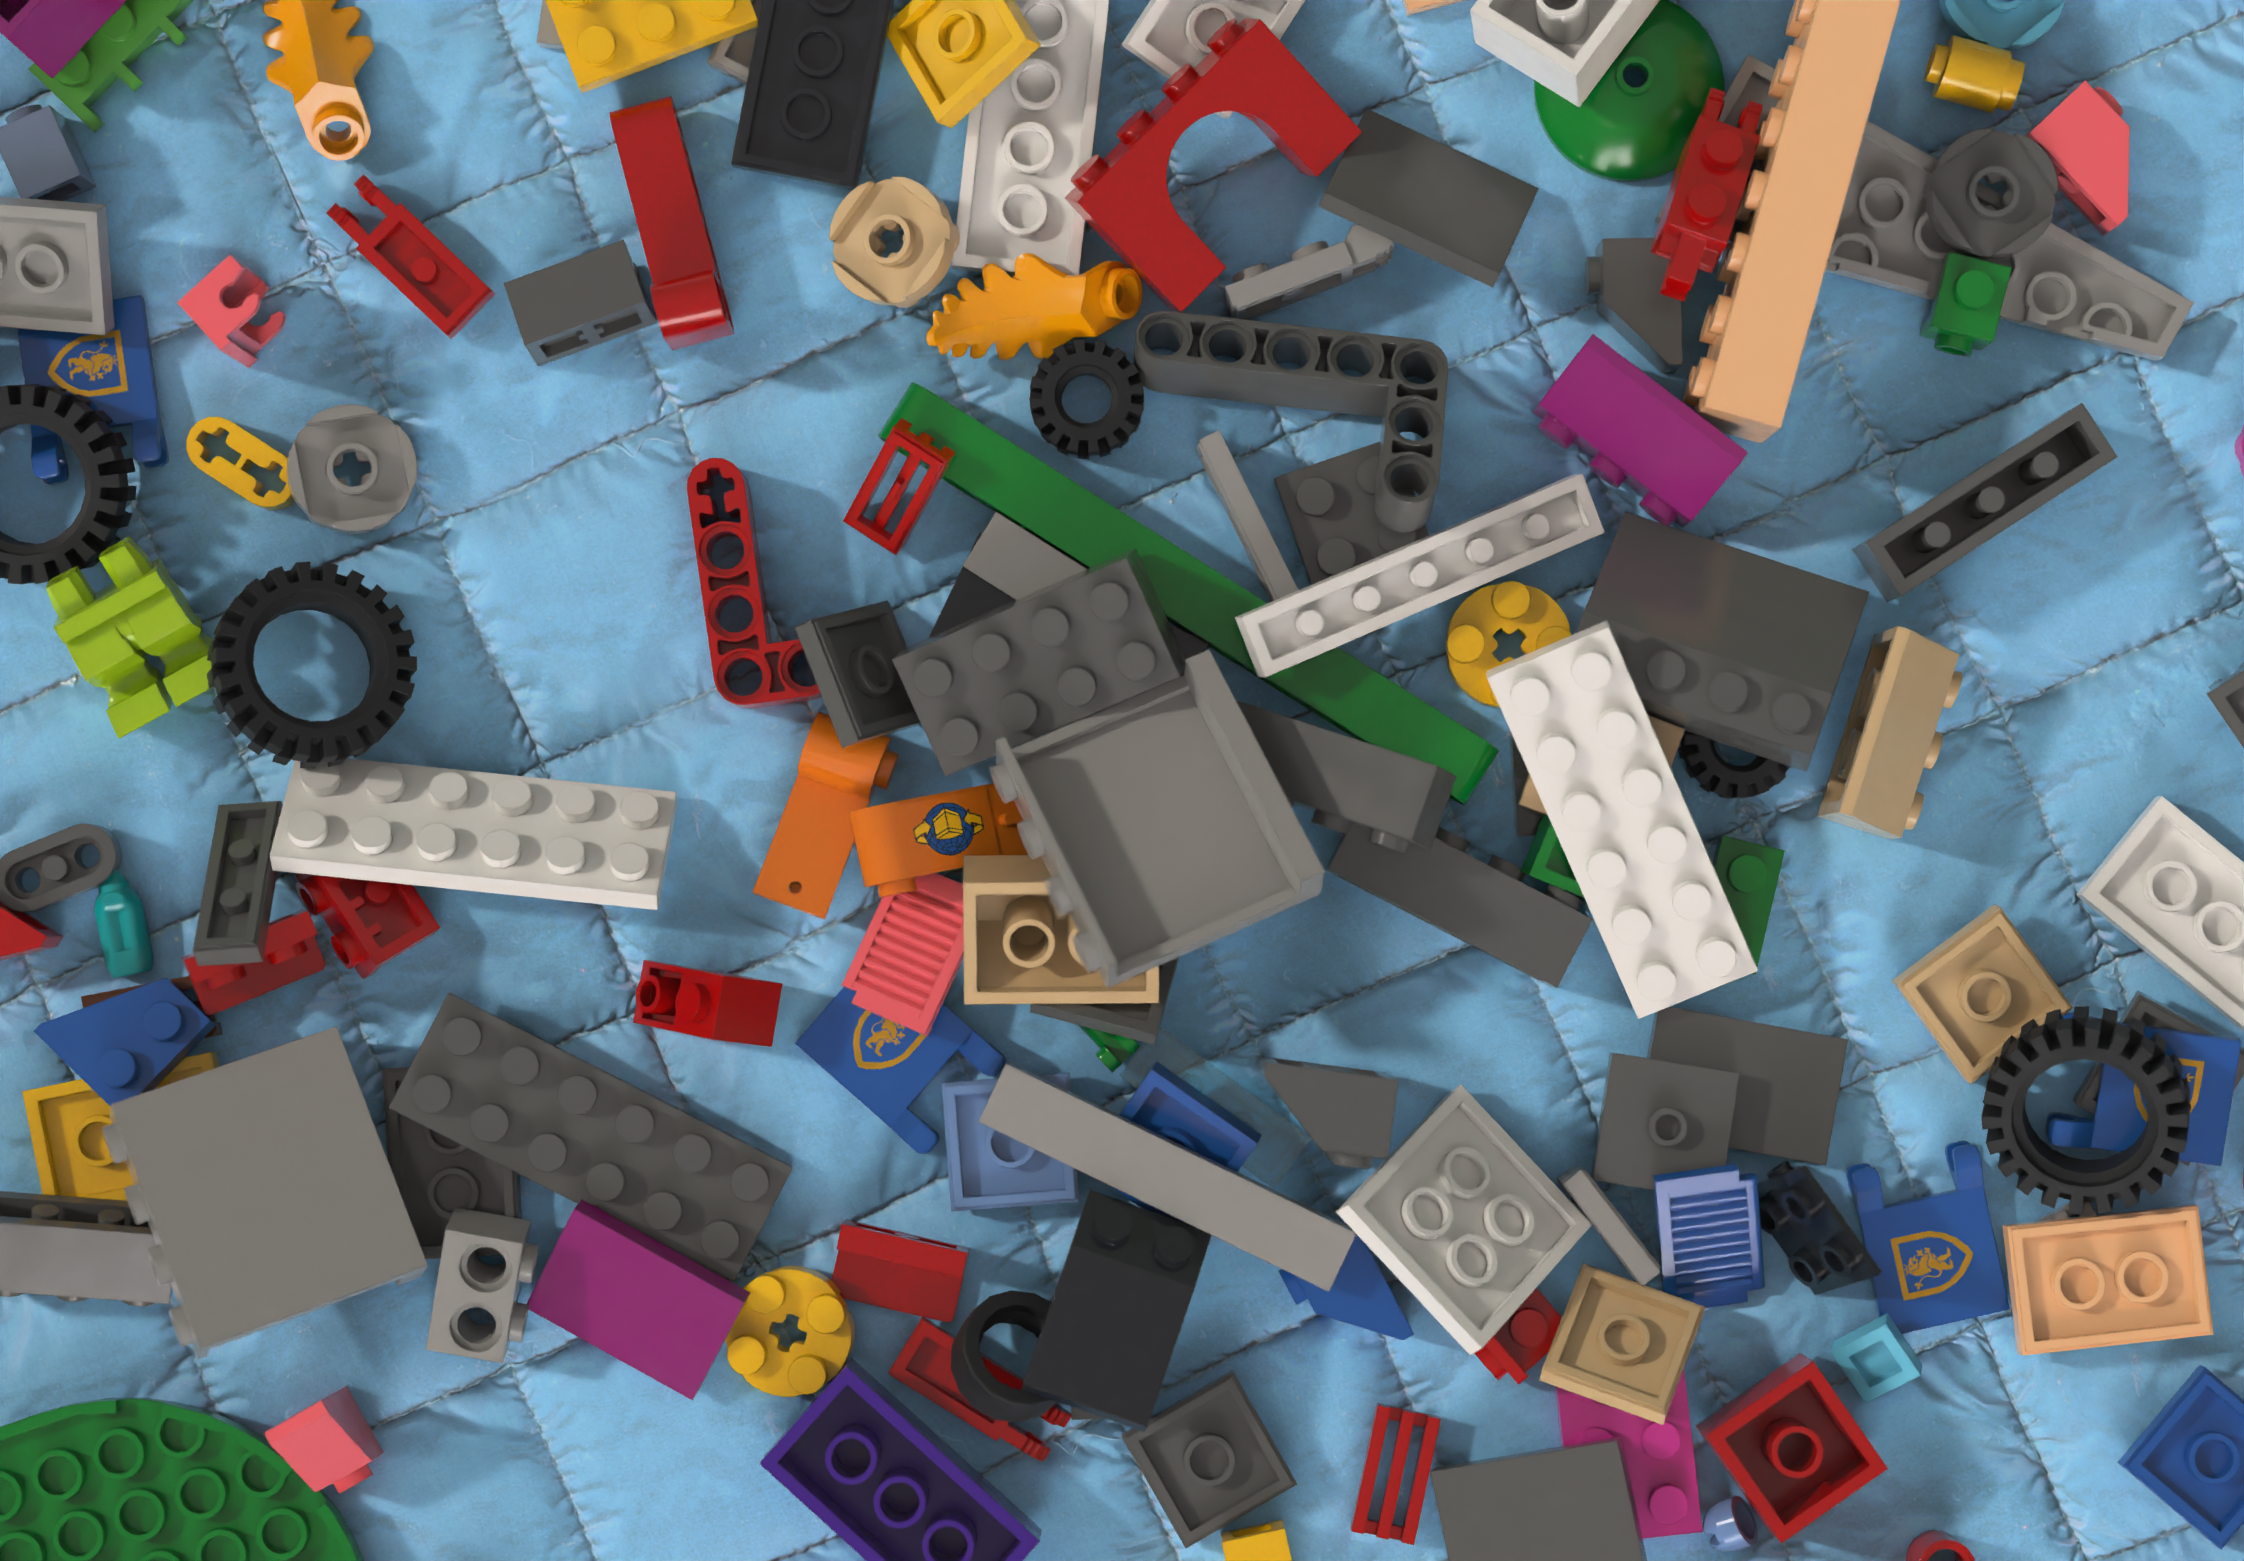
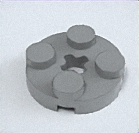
M339 405L317 413L298 433L288 454L287 480L296 504L307 514L309 520L314 525L328 528L337 533L364 534L386 526L405 509L416 483L417 459L408 435L389 418L380 415L379 411L363 405ZM355 453V458L359 463H369L371 473L361 476V485L351 487L345 478H336L333 468L342 465L343 454Z

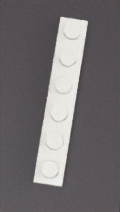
M1583 473L1573 474L1236 616L1235 619L1257 676L1268 677L1605 532Z

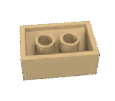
M1896 626L1873 636L1817 816L1887 839L1901 838L1904 828L1912 830L1915 827L1924 800V794L1916 792L1923 768L1930 770L1933 768L1942 746L1943 733L1935 731L1943 707L1950 709L1953 706L1962 682V672L1955 671L1959 657L1958 653L1901 626Z
M1029 855L964 856V1004L1159 1003V966L1109 988H1106L1098 969L1091 973L1087 972L1079 958L1073 941V936L1080 933L1070 913L1060 916L1048 894L1045 879L1052 876L1042 856L1036 859H1032Z

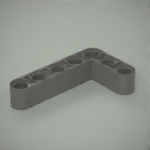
M1156 311L1145 316L1140 321L1135 334L1133 363L1139 371L1138 377L1141 383L1149 390L1160 393L1381 417L1382 426L1374 503L1376 516L1388 529L1399 533L1414 532L1422 528L1429 521L1439 483L1448 379L1447 357L1437 345L1422 339L1174 311ZM1165 348L1174 353L1171 355H1159L1151 350ZM1228 355L1234 357L1237 361L1225 363L1217 360L1215 357ZM1290 362L1301 368L1288 370L1278 364ZM1352 369L1361 372L1364 376L1352 377L1344 374L1342 371ZM1418 377L1422 378L1427 383L1415 384L1409 382L1405 378ZM1413 432L1420 435L1423 439L1409 440L1400 435V433ZM1397 488H1408L1414 490L1419 495L1416 497H1405L1394 490Z

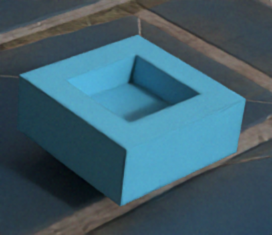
M1888 1313L1832 1342L1831 1354L1865 1403L1921 1376V1361Z

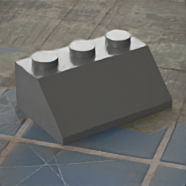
M1259 1056L1257 1069L1321 1150L1326 1151L1325 1156L1329 1157L1328 1160H1331L1332 1164L1371 1169L1373 1157L1388 1159L1398 1086L1397 1078L1385 1072Z

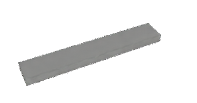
M1011 1062L1005 1064L979 1120L980 1123L1328 1292L1356 1236V1233L1348 1225Z

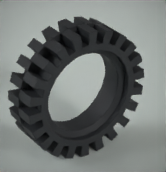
M33 384L0 387V434L21 424L45 427L57 433L72 447L81 462L85 476V496L81 510L72 525L58 537L45 543L34 544L18 541L0 531V578L8 579V583L22 585L48 582L70 568L78 566L82 570L91 568L99 563L100 553L120 541L121 538L116 536L118 529L128 527L132 513L125 511L127 501L136 500L137 486H128L127 473L136 472L133 458L124 459L121 447L128 444L121 432L113 433L107 426L113 420L103 410L94 411L90 408L89 405L92 401L80 394L70 395L66 393L67 389L56 386Z
M310 561L297 562L291 570L284 571L283 567L280 566L268 571L266 576L260 581L257 578L254 579L230 604L213 633L215 634L214 640L209 646L207 661H211V669L207 673L209 688L215 687L217 697L213 703L218 714L227 713L231 719L227 728L235 737L242 732L251 740L247 748L258 755L265 749L275 754L272 762L285 766L290 760L300 761V768L314 769L319 763L327 762L328 767L342 764L348 757L354 756V758H357L367 752L398 721L405 710L403 708L405 703L412 696L415 686L410 681L411 676L417 671V656H410L409 652L410 647L415 642L411 629L402 631L399 624L405 617L398 605L391 609L386 606L382 600L388 593L378 584L371 591L361 584L365 577L364 575L354 570H351L347 577L337 574L338 565L324 562L320 569H311ZM298 610L319 611L330 614L346 623L362 642L367 652L370 666L369 685L361 703L346 715L329 721H308L293 717L277 708L264 694L259 685L253 664L254 646L261 630L268 623L280 615Z
M2089 1006L2074 1007L2072 1018L2063 1019L2060 1009L2047 1012L2044 1024L2038 1026L2036 1021L2032 1019L2022 1025L2018 1039L2011 1035L2003 1044L2000 1057L1996 1056L1991 1066L1981 1116L1982 1129H1988L1986 1145L1990 1155L1997 1152L2000 1154L1998 1168L2005 1177H2008L2013 1172L2018 1175L2017 1189L2027 1196L2034 1187L2042 1190L2041 1203L2049 1207L2055 1208L2058 1197L2070 1200L2069 1212L2083 1214L2085 1202H2096L2098 1214L2112 1212L2114 1200L2119 1198L2122 1199L2126 1208L2139 1203L2140 1192L2144 1188L2152 1195L2162 1187L2164 1173L2170 1177L2178 1167L2180 1152L2184 1153L2191 1104H2189L2190 1088L2188 1079H2182L2181 1077L2182 1064L2176 1053L2169 1057L2166 1055L2167 1042L2157 1032L2150 1039L2143 1035L2145 1023L2133 1017L2127 1026L2117 1023L2118 1011L2104 1008L2102 1019L2090 1018ZM2091 1060L2110 1065L2129 1077L2142 1093L2148 1110L2146 1127L2133 1145L2114 1156L2094 1160L2068 1157L2053 1150L2042 1141L2030 1125L2025 1110V1097L2028 1089L2037 1077L2049 1068L2066 1061Z

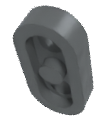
M77 824L8 852L0 859V902L14 911L36 912L97 888L115 870H119L121 866L122 850L119 841L112 832L102 826ZM89 844L96 846L100 854L98 863L92 868H87L81 860L82 850ZM30 868L35 869L40 875V885L33 892H28L22 884L23 874Z

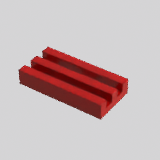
M903 418L892 428L843 522L894 555H897L905 546L956 453L947 446H944L941 451L932 446L934 438L925 432L919 437L910 432L912 424ZM900 447L909 451L910 454L872 522L864 514ZM923 460L930 467L897 528L891 534L885 528Z
M1380 1403L1376 1404L1350 1526L1351 1532L1373 1534L1379 1538L1388 1540L1391 1538L1400 1540L1402 1543L1414 1545L1441 1421L1439 1416ZM1389 1419L1400 1423L1379 1521L1367 1517ZM1413 1425L1423 1427L1403 1526L1392 1523Z

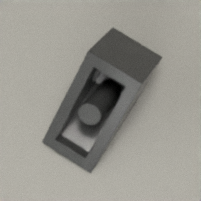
M1654 237L1602 239L1595 249V257H1586L1585 260L1586 295H1596L1597 313L1661 374L1675 373L1683 365L1681 301L1659 294L1669 259L1651 253Z

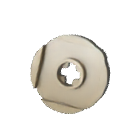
M891 177L893 179H884L877 183L868 181L857 186L843 199L832 218L829 240L834 242L833 254L836 262L831 260L834 272L848 290L863 299L878 305H895L899 308H909L932 292L943 280L951 265L954 251L959 245V230L954 222H952L949 210L941 198L922 184L906 177ZM902 227L904 231L902 238L904 244L898 253L892 252L887 258H884L881 254L884 252L886 245L880 239L882 233L886 229L896 233Z

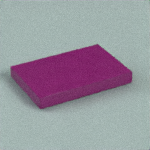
M581 1199L574 1208L527 1304H529L530 1311L693 1400L750 1292Z

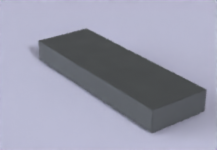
M282 801L218 806L192 951L198 966L263 962L278 872L272 871L270 852L283 806Z

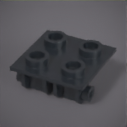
M1788 1160L1767 1173L1769 1179L1758 1182L1761 1228L1774 1237L1789 1258L1788 1263L1792 1273L1801 1283L1810 1287L1815 1295L1876 1277L1882 1273L1806 1165L1793 1169Z

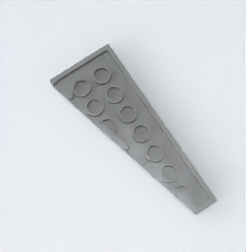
M1748 54L1724 96L1725 104L1718 121L1736 127L1742 109L1747 106L1750 100L1763 105L1755 132L1757 134L1761 121H1766L1771 108H1776L1778 99L1768 96L1775 69ZM1869 121L1866 122L1825 271L1934 300L1944 256L1949 252L1964 255L1963 252L1954 249L1941 238L1928 215L1924 185L1932 172L1937 160L1936 158ZM1753 159L1747 182L1750 181L1753 171L1759 169L1761 160ZM1979 182L1977 183L1981 190L1977 200L1983 207L1991 205L1995 210L2004 208L2001 202L2002 195ZM1665 203L1663 204V206H1662L1661 210L1659 211V213H1658L1656 219L1654 220V222H1656V223H1658V224H1659V221H1660V218H1661L1662 211H1663V208H1664ZM1735 219L1728 243L1732 244L1736 232L1741 233L1744 221ZM2051 222L2040 238L2021 252L2005 258H1988L1984 260L2012 267L2000 319L2154 361L2164 358L2194 304L2191 300Z

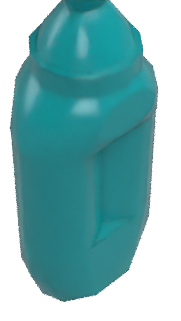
M115 870L106 881L98 886L99 894L94 906L103 958L112 978L151 971L154 957L142 900L137 892L130 887L129 880H126L123 874Z

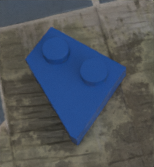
M163 978L44 1022L34 1032L111 1107L113 1103L154 1090L217 1024L173 981Z

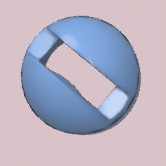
M1733 1496L1718 1502L1708 1509L1703 1518V1532L1708 1535L1714 1534L1710 1539V1545L1715 1549L1723 1552H1735L1757 1543L1758 1531L1755 1519L1746 1502L1739 1496Z

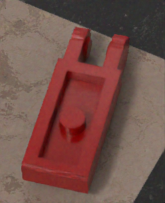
M363 174L354 183L358 188V194L372 207H378L386 215L385 219L368 234L359 225V220L346 207H340L335 203L326 214L359 244L356 249L439 329L452 339L495 293L401 203L396 206Z
M922 1316L888 1374L992 1439L998 1441L1000 1437L1027 1455L1044 1462L1051 1449L1042 1438L1030 1431H1025L1009 1421L995 1420L976 1410L961 1394L951 1371V1346L956 1336ZM980 1352L985 1367L998 1381L1011 1388L1022 1389L1024 1378ZM1056 1403L1040 1417L1052 1425H1059L1064 1428L1072 1415L1068 1410Z

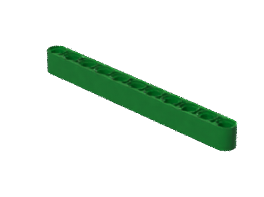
M911 382L878 434V437L885 442L892 428L903 418L912 424L910 432L918 437L923 432L933 437L934 440L931 445L941 451L944 446H947L956 453L941 479L993 512L999 511L1087 568H1091L1136 548L1170 623L1202 641L1208 642V647L1354 739L1439 766L1456 776L1449 796L1450 799L1466 805L1499 753L1498 749L1477 734L1338 647L1268 677H1258L1235 617L1267 604L1265 601L924 387ZM902 447L898 451L906 457L910 454L909 451ZM922 460L920 466L928 470L930 465Z

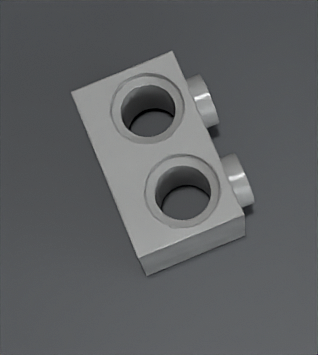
M455 1207L445 1229L426 1350L503 1363L510 1342H522L529 1304L518 1303L521 1282L532 1283L539 1245L528 1243L531 1226L530 1220ZM482 1247L493 1248L503 1255L505 1262L500 1265L486 1264L478 1258L475 1250ZM472 1307L486 1309L493 1315L495 1322L490 1324L476 1323L469 1318L466 1310Z

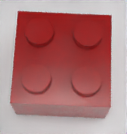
M1801 1353L1696 1425V1428L1767 1530L1781 1543L1888 1469L1814 1361Z

